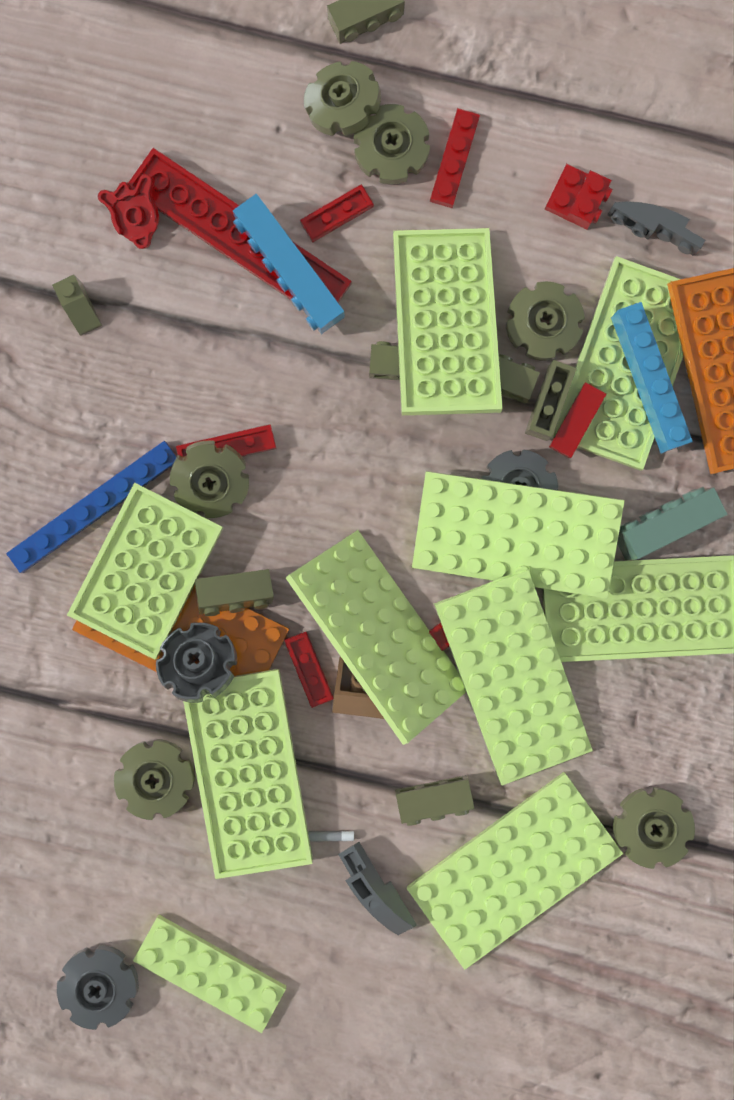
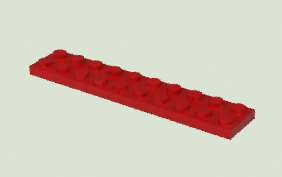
M152 148L128 182L133 190L136 188L142 175H151L154 178L152 196L159 212L291 300L293 296L289 290L284 292L278 284L277 279L279 277L274 271L270 273L263 264L262 260L264 257L260 251L255 253L249 245L248 240L250 238L245 232L241 234L233 223L235 220L233 210L240 205L155 148ZM294 243L339 303L351 286L352 281Z

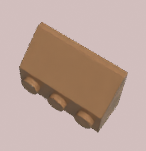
M340 656L332 713L384 719Z

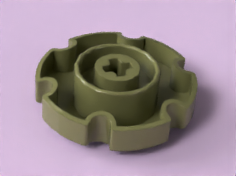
M351 61L346 66H343L341 62H336L324 67L316 74L317 81L308 84L304 94V107L312 125L320 132L330 136H334L338 131H342L343 135L346 136L363 129L369 124L368 116L377 114L381 104V90L378 81L375 80L373 71L366 65L356 61Z
M381 105L376 115L368 116L369 124L354 133V144L359 145L358 148L354 149L355 159L361 170L368 177L374 174L378 175L380 183L392 185L407 182L408 173L418 175L428 160L430 145L426 144L425 141L429 140V130L424 120L415 111L411 114H406L403 105Z
M548 281L537 282L533 291L525 287L514 297L507 312L513 317V319L508 320L506 323L508 337L516 349L524 347L527 350L526 357L539 361L553 360L556 352H561L562 355L567 354L581 338L583 330L578 327V323H582L585 319L583 307L574 293L569 296L564 293L565 287L561 284ZM542 317L544 320H549L548 325L546 322L541 323Z
M200 441L187 447V456L178 455L170 473V485L178 488L174 492V498L180 506L194 513L202 511L205 514V518H218L233 512L232 504H242L246 498L249 489V474L242 472L246 468V463L242 456L231 446L226 444L223 448H217L215 441ZM207 477H210V479H211L212 481H214V482H210V481H209L208 479H206V478H207Z
M156 739L153 742V746H149L146 741H142L130 748L121 757L120 762L123 763L124 767L115 771L114 788L119 800L126 799L128 801L126 808L128 812L142 819L153 820L156 813H160L163 818H167L178 812L189 799L185 794V790H191L194 787L195 774L191 760L181 759L180 754L183 750L179 746L162 739ZM152 775H154V778H159L156 784L154 780H150Z
M654 787L650 794H647L642 788L638 789L623 799L620 803L623 813L619 816H614L613 831L617 844L620 847L627 846L625 855L630 860L642 867L654 869L658 862H661L667 868L684 858L689 851L685 847V843L688 840H694L695 823L691 811L686 808L681 809L683 800L672 792L658 787ZM653 824H656L655 831H653V828L651 827Z

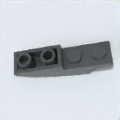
M615 202L607 214L614 223L628 227L637 237L648 240L654 232L659 239L664 242H671L684 254L694 256L706 241L685 228L690 219L657 205L642 202Z
M360 842L355 843L338 854L350 874V877L345 881L360 903L378 922L397 935L417 926L392 882L389 881L384 884Z

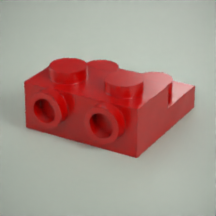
M566 163L544 210L587 230L591 222L597 223L603 211L599 209L602 201L607 202L613 190L609 187L612 180L591 170L587 174Z

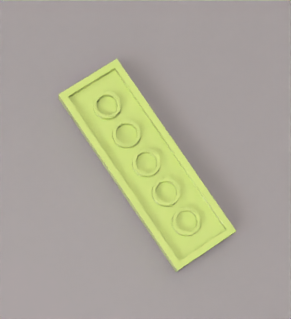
M161 915L157 916L133 960L260 1033L265 1029L286 990V985Z

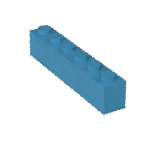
M257 193L233 210L235 216L233 223L241 234L245 232L250 238L248 243L254 252L260 251L263 255V264L270 273L274 271L279 277L277 282L283 291L289 290L292 294V303L298 311L303 309L308 316L306 321L313 331L318 329L322 335L345 318L342 307Z
M642 302L617 310L611 319L660 453L662 454L693 442Z

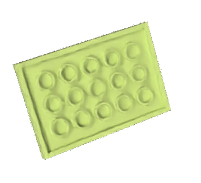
M134 483L67 616L156 660L161 652L160 647L172 631L195 585V579H198L224 527Z

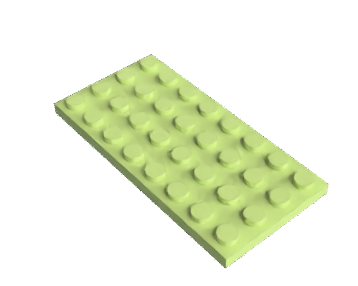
M489 228L393 231L401 416L501 413L502 396Z
M617 256L614 258L576 363L575 375L551 439L554 438L581 387L586 382L606 393V396L577 448L640 471L644 469L654 440V434L611 317L619 309L642 302L673 386L683 358V352L667 284L681 279Z
M426 471L412 568L493 581L528 569L533 584L537 588L608 599L624 500Z
M358 530L286 577L289 584L403 745L409 743L466 693L460 673L446 653L441 651L434 638L430 635L429 629Z
M734 555L614 561L608 599L542 588L544 615L561 662L734 653Z
M528 569L434 603L501 785L593 751Z
M280 669L234 676L230 685L217 697L206 694L203 702L200 703L183 701L215 879L312 864L313 857Z
M563 772L409 884L407 890L465 970L620 857L623 852L568 776Z

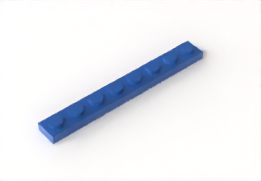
M166 441L161 442L6 553L19 573H24L125 501L134 483L144 487L170 469L177 456Z

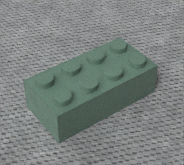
M703 486L682 495L684 499L679 498L661 505V511L660 509L649 511L639 516L641 521L634 520L621 525L617 545L624 559H640L728 515L715 488L705 490Z

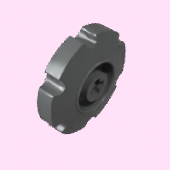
M512 450L501 453L487 465L490 475L480 478L558 490V480L555 472L548 473L545 469L548 461L539 454L529 450H522L520 456H515Z
M191 623L189 630L183 631L181 628H178L162 643L160 650L164 653V656L156 660L157 675L161 684L167 690L173 688L172 694L177 699L190 703L203 702L206 694L217 697L232 682L234 675L230 668L237 665L236 649L227 635L220 637L221 631L218 627L208 623Z
M99 945L95 952H91L86 947L75 953L65 964L62 971L66 976H62L57 982V999L62 1010L68 1009L71 1011L72 1016L70 1020L73 1023L91 1030H96L100 1023H105L109 1028L119 1023L129 1013L133 1006L130 998H135L137 995L139 981L134 965H126L124 963L126 955L123 952L106 945Z

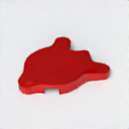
M147 174L140 177L134 190L128 182H121L114 192L101 190L98 193V200L110 211L115 230L119 235H123L133 242L139 249H146L151 245L152 236L159 223L158 208L152 196L154 178Z

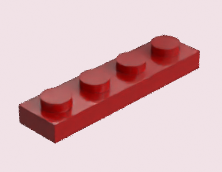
M457 108L430 202L453 208L479 122V114Z
M271 424L200 440L215 441L217 448H223L227 444L234 448L242 457L277 449ZM200 441L176 446L177 454L183 457L187 456V447Z

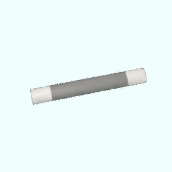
M354 831L308 832L310 842L354 841Z

